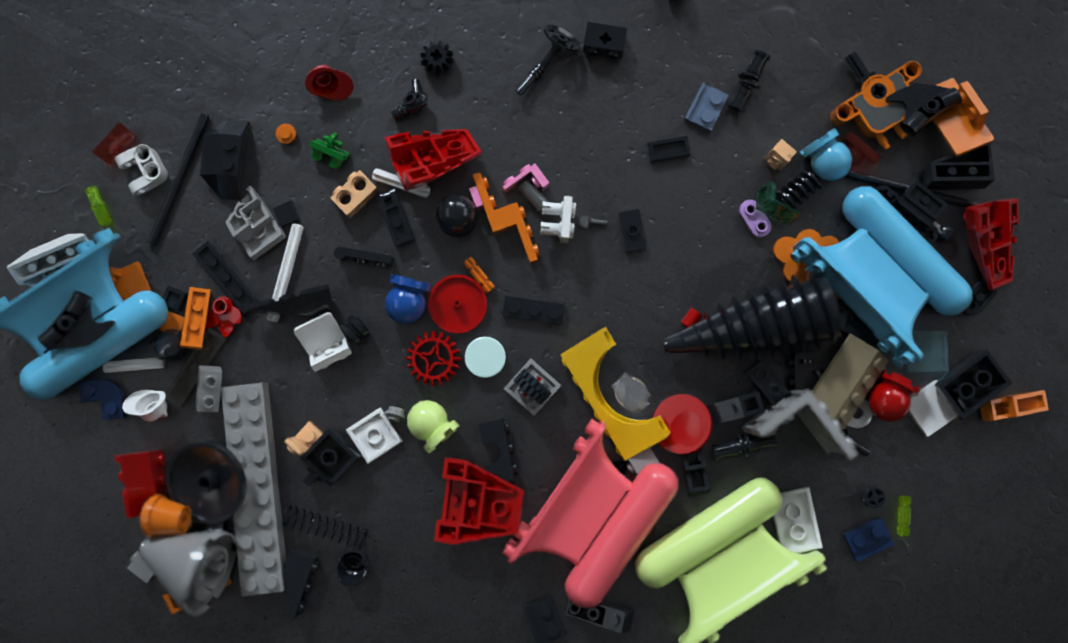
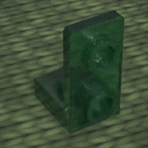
M769 180L757 190V210L787 225L801 216L800 211L775 199V182Z

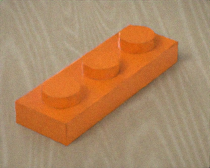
M189 288L180 343L181 348L202 350L211 289Z

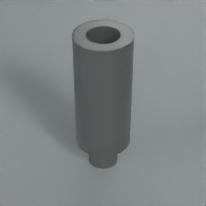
M528 179L518 190L538 213H541L543 201H548Z

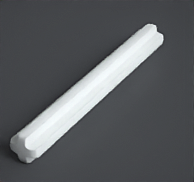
M292 224L272 297L275 301H279L280 297L286 295L304 229L302 225ZM268 314L267 320L278 322L280 315Z

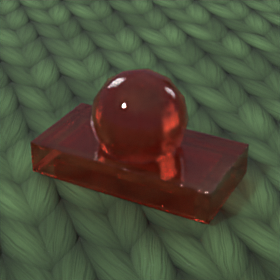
M848 132L842 138L851 146L849 147L852 155L851 165H860L865 158L872 164H877L881 159L879 154L854 133Z

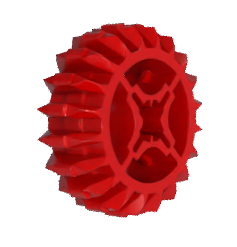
M432 331L430 338L428 333L424 332L425 339L422 340L420 336H417L416 338L419 343L416 344L413 341L410 343L415 347L414 350L407 349L408 353H412V357L407 356L405 360H412V364H408L406 367H414L410 375L413 376L418 373L419 375L415 380L419 382L423 377V385H427L428 380H431V386H435V380H438L439 385H443L442 378L449 382V373L452 376H456V373L452 371L453 367L456 369L460 368L459 365L454 364L455 361H461V357H455V354L460 353V350L452 349L457 343L452 342L449 345L448 342L451 340V337L447 336L443 340L444 333L440 332L438 338H436L435 331ZM436 342L430 352L420 351L425 344ZM442 344L449 351L450 361L443 359L440 355ZM436 353V357L442 360L443 363L433 362L432 365L429 363L431 360H428L424 355L433 356ZM417 357L423 358L426 361L425 373L419 368ZM437 365L447 366L443 373L431 376L432 371H434Z

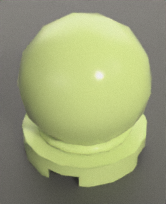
M425 400L416 403L407 415L409 431L418 440L426 441L423 448L428 454L433 452L441 441H446L460 427L455 420L449 422L444 408L434 401Z

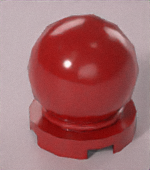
M884 369L879 376L882 383L876 385L870 392L868 398L869 408L878 419L886 422H895L907 415L912 404L910 396H918L921 387L916 385L914 388L911 386L913 381L894 372L888 375L887 370Z

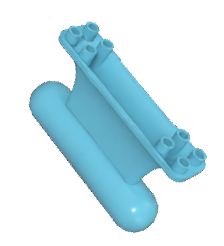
M871 186L855 188L844 199L842 213L857 231L842 242L831 246H820L811 238L805 237L793 246L794 252L790 256L794 262L800 263L802 261L807 266L805 273L811 271L818 278L826 276L833 292L880 341L877 347L884 353L890 351L894 355L892 358L893 364L902 368L904 364L912 365L923 359V353L914 343L912 333L915 320L923 306L928 302L936 312L942 315H959L969 307L973 298V290L968 282L876 189Z
M110 228L102 230L93 236L97 244L91 239L75 247L79 253L77 257L10 302L5 296L0 298V328L21 337L39 355V357L29 362L20 373L19 383L23 392L30 398L38 400L53 398L159 329L167 320L168 307L165 300L157 293L142 290L124 301L119 295L111 278L109 256L112 248L121 236L119 233L113 234ZM74 291H80L93 298L91 311L92 317L96 322L115 321V324L103 336L88 346L48 350L38 340V336L62 312Z

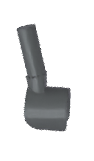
M582 216L577 225L588 229L589 224L606 226L607 221Z

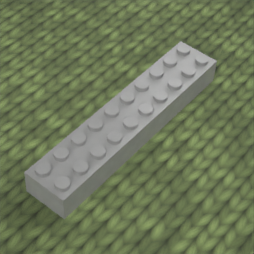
M254 383L221 387L227 449L241 463L247 481L244 502L234 514L241 596L283 592L286 590L283 573L286 565V552L268 383Z

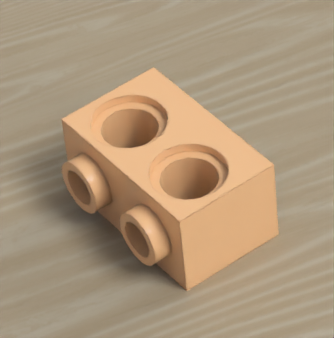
M359 170L357 173L353 172L349 175L347 182L343 186H338L332 192L333 196L330 198L351 219L379 190ZM359 182H365L366 186L363 190L359 191L356 189ZM344 196H351V201L348 204H342Z

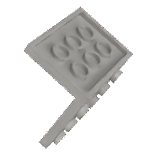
M788 390L789 392L774 405H768L764 408V412L756 414L740 426L747 434L762 437L765 435L768 437L777 430L775 427L781 422L785 424L793 419V413L796 412L827 454L830 452L844 454L849 459L857 455V452L854 450L856 446L849 437L845 438L841 432V425L835 419L832 420L827 414L829 412L828 408L824 403L818 402L810 390Z

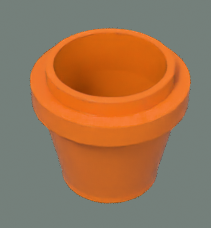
M153 495L143 506L140 516L141 529L144 535L150 538L185 534L191 522V509L189 506L168 500L164 495Z

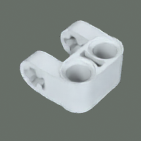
M138 145L115 157L119 169H127L138 164L143 174L142 177L128 185L133 196L144 194L167 179V171L158 153L147 145ZM149 151L148 158L143 160L144 153ZM158 169L157 176L152 178V172Z

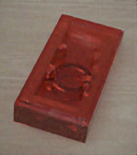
M118 122L92 152L110 166L115 161V157L121 154L134 140L136 134L121 122Z

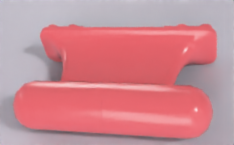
M593 419L590 420L585 428V433L590 435L586 440L579 436L574 444L573 450L577 452L576 459L528 525L523 520L521 521L519 533L514 534L519 540L516 541L510 538L502 552L508 557L507 562L513 564L522 555L530 552L551 553L575 564L565 581V592L574 605L584 609L594 608L603 600L679 488L676 474L668 466L659 463L646 465L633 482L625 478L614 467L604 450L602 437L606 423L602 420L598 423Z

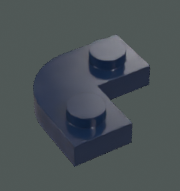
M107 379L79 382L80 402L101 400L103 420L126 417V413L122 409L125 401L124 394L115 383Z

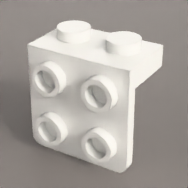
M326 312L294 329V334L309 355L310 365L314 372L325 369L330 364L343 360L352 354L349 340L343 334L342 329L330 312Z

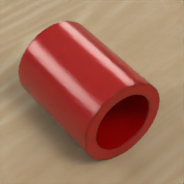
M690 308L680 323L688 328L691 326V322L693 324L698 323L703 315L697 310Z

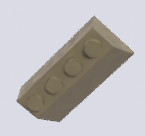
M849 334L811 393L818 402L825 404L829 410L827 413L832 420L835 419L845 429L889 360L879 350L856 336Z

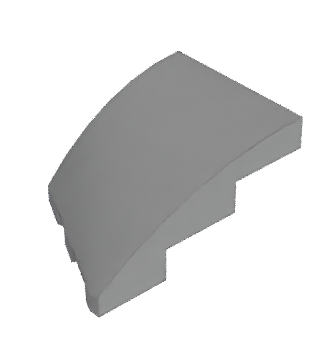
M248 186L242 202L237 203L234 212L230 214L225 223L232 236L243 244L249 257L255 261L286 238V235L253 187Z

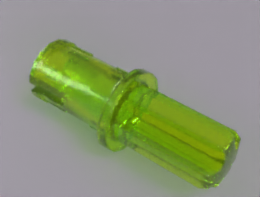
M90 186L84 191L91 204L90 210L94 211L99 225L106 226L110 224L111 219L105 207L107 204L102 200L98 187Z

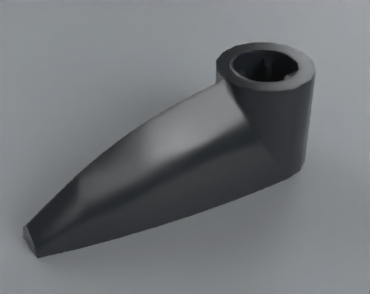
M838 309L841 321V335L848 337L849 334H852L867 344L877 347L880 341L860 319L854 317V314Z

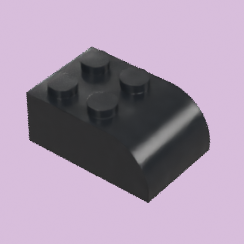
M977 350L943 375L935 383V387L958 418L964 420L1013 383L988 350Z

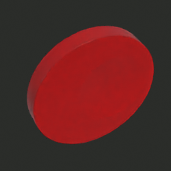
M458 274L450 275L437 282L431 290L428 299V309L431 318L441 329L450 333L461 334L475 329L482 322L487 311V298L481 285L471 277Z
M687 394L673 395L665 399L654 413L653 418L660 415L671 432L658 443L672 453L680 455L694 453L700 450L711 436L713 428L711 413L707 406L694 396Z

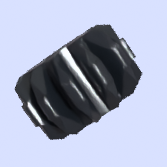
M439 40L437 45H434V42L431 41V47L429 48L424 45L423 49L425 52L420 53V57L423 59L421 65L426 66L425 71L427 73L432 70L434 76H436L437 71L444 75L443 69L451 70L449 64L454 63L452 58L454 53L452 50H449L448 44L442 46V42ZM439 55L441 59L438 58V61H434V57L436 58Z

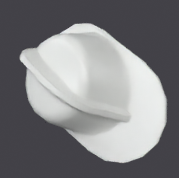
M136 391L125 399L122 407L125 413L139 416L147 422L168 416L166 412V394L162 391Z

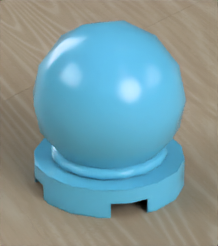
M835 128L800 151L804 158L807 156L811 158L813 172L820 179L827 181H836L843 178L849 172L852 164V155L849 148L844 143L836 141L839 133Z

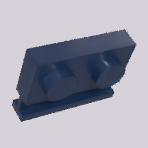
M880 516L843 533V537L856 562L895 545Z

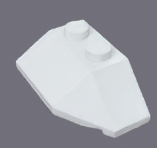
M85 234L64 235L29 250L8 265L7 269L18 285L33 287L69 264L72 259L79 255L75 247L89 240Z

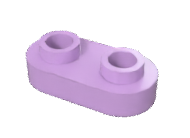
M744 201L739 207L740 217L753 236L757 238L765 237L771 231L769 219L756 201ZM748 206L753 208V213L747 211ZM759 223L764 225V230L758 228Z

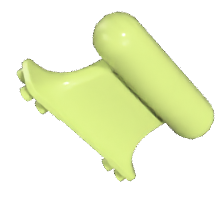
M756 478L747 482L655 541L637 555L635 572L643 584L650 588H660L678 578L684 589L690 609V621L687 630L678 638L679 643H699L705 638L709 643H713L720 638L717 631L723 628V625L787 584L796 582L798 586L805 584L809 580L806 576V573L809 571H814L817 575L826 570V566L823 563L825 557L822 553L816 550L806 554L792 552L779 544L762 525L763 522L776 515L782 504L781 493L772 481L766 478Z

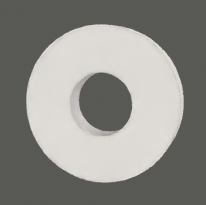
M864 399L859 406L862 411L861 416L857 419L852 417L847 424L848 426L862 428L869 424L873 413L869 408L867 400Z

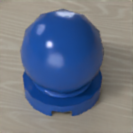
M391 274L389 282L394 284V288L388 292L385 298V309L393 321L399 324L413 323L421 318L425 310L426 300L423 293L424 291H430L431 284Z

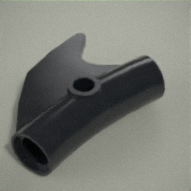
M915 83L887 96L885 100L887 102H901L904 104L906 112L901 128L906 134L914 137L935 118L961 104V95L954 87L946 88L937 85Z
M74 291L62 312L38 336V340L48 350L88 346L103 336L115 324V321L96 322L92 317L91 311L93 298L80 291Z

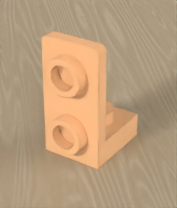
M781 139L765 159L772 169L780 171L791 161V158L797 151Z
M309 421L295 437L285 440L288 444L287 449L294 455H303L323 432Z

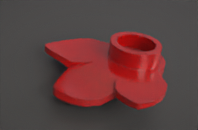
M222 296L213 302V308L208 311L206 329L218 326L222 335L228 337L234 330V324L242 323V315L240 310L233 306L230 298Z

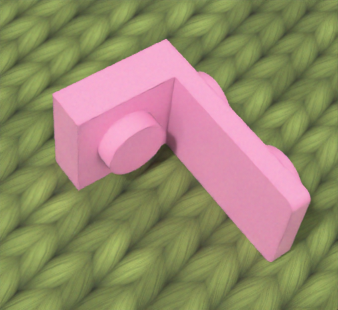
M528 164L520 170L518 176L515 178L511 176L503 182L502 190L504 193L508 192L530 175L532 176L530 180L536 188L540 187L542 191L549 187V181L536 164L532 166Z

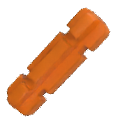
M472 257L464 261L465 267L468 270L470 269V273L482 285L486 293L491 292L495 288L493 283L488 281V277L479 265H476L475 260Z

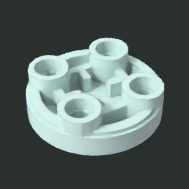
M480 337L468 345L465 352V363L474 375L482 378L492 377L498 374L504 367L506 360L505 350L497 340L491 337Z

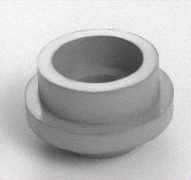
M389 406L388 410L385 411V415L388 416L390 421L400 422V420L405 419V410Z

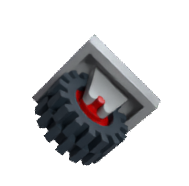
M530 358L505 386L504 390L535 416L560 388L561 384Z

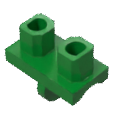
M335 132L330 137L324 134L322 140H311L309 144L312 147V159L323 161L326 153L331 156L328 165L335 169L341 167L343 161L349 158L350 153L340 149L343 146V142L338 141L339 135Z

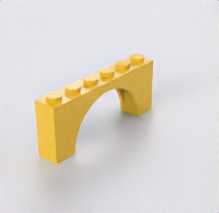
M605 327L560 355L563 365L572 373L574 383L580 386L583 391L585 401L591 404L594 409L596 419L606 423L605 434L616 445V452L626 461L665 439L671 432L660 415L646 420L630 419L614 411L605 401L599 387V368L606 353L616 345Z

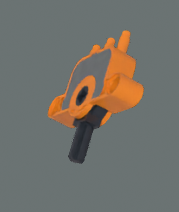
M855 51L851 52L845 57V60L859 79L855 83L858 90L856 95L832 111L830 120L836 126H842L854 120L865 136L876 138L884 150L890 148V145L883 134L884 132L893 127L902 140L907 137L900 122L904 121L906 109L901 102H887L885 99L894 92L910 86L909 84L921 75V65L916 61H910L886 76L877 75L875 71L869 73ZM906 69L912 72V76L907 74ZM838 111H842L845 114V119L839 116Z

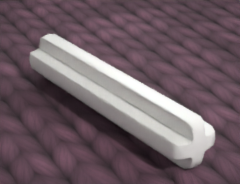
M377 168L373 171V180L405 191L397 175ZM423 186L414 190H407V192L427 198L430 193V187Z
M155 357L108 361L102 366L103 372L111 373L164 368L165 361Z

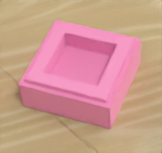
M477 187L469 188L477 211L483 209L484 206Z

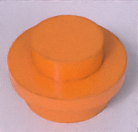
M282 124L276 130V138L282 144H290L296 138V130L290 124Z

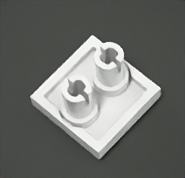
M564 196V200L561 203L543 201L542 215H560L562 222L560 224L541 222L540 235H556L560 238V243H568L569 238H573L574 223H570L571 218L575 216L576 203L572 202L573 196Z

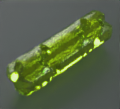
M907 495L899 496L898 523L900 526L897 527V534L900 536L910 535L908 525H911V508H909V505H911L912 498Z

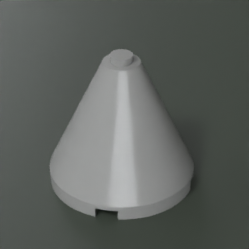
M223 530L148 538L141 543L139 548L140 557L183 612L192 616H198L206 612L210 608V606L206 605L212 597L218 599L232 573L237 551L232 550V543L236 544L235 537Z

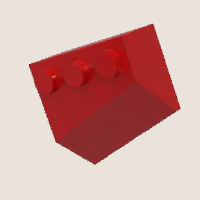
M162 450L114 456L115 462L121 465V472L118 473L119 481H122L125 485L122 497L127 518L140 517L143 506L153 495H164L168 499V496L165 494V487L167 485L166 475H164L166 458Z

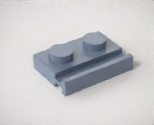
M702 83L684 120H688L692 124L711 132L729 95Z

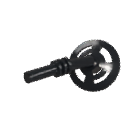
M552 24L544 27V34L552 42V47L541 62L529 71V76L516 89L517 94L522 96L531 84L544 74V69L558 51L562 49L572 52L578 51L580 44L570 32Z

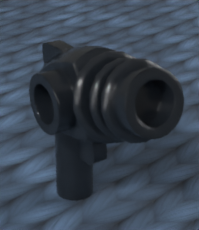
M419 79L412 80V91L407 93L403 103L399 102L400 106L397 105V109L393 107V110L390 111L396 121L403 120L402 116L406 118V115L409 117V113L412 115L419 113L424 106L428 105V95L425 92H421Z

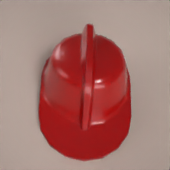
M327 65L316 66L310 70L305 79L307 91L312 95L331 100L346 99L351 95L354 88L353 81L348 74L334 70Z

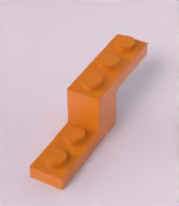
M480 172L473 174L493 234L495 235L517 227L529 263L538 262L537 256H540L537 245H532L530 237H533L530 225L526 226L523 219L526 218L523 206L519 207L516 202L494 210L493 208L497 206L493 195L489 196L486 190L490 188L487 178H482Z

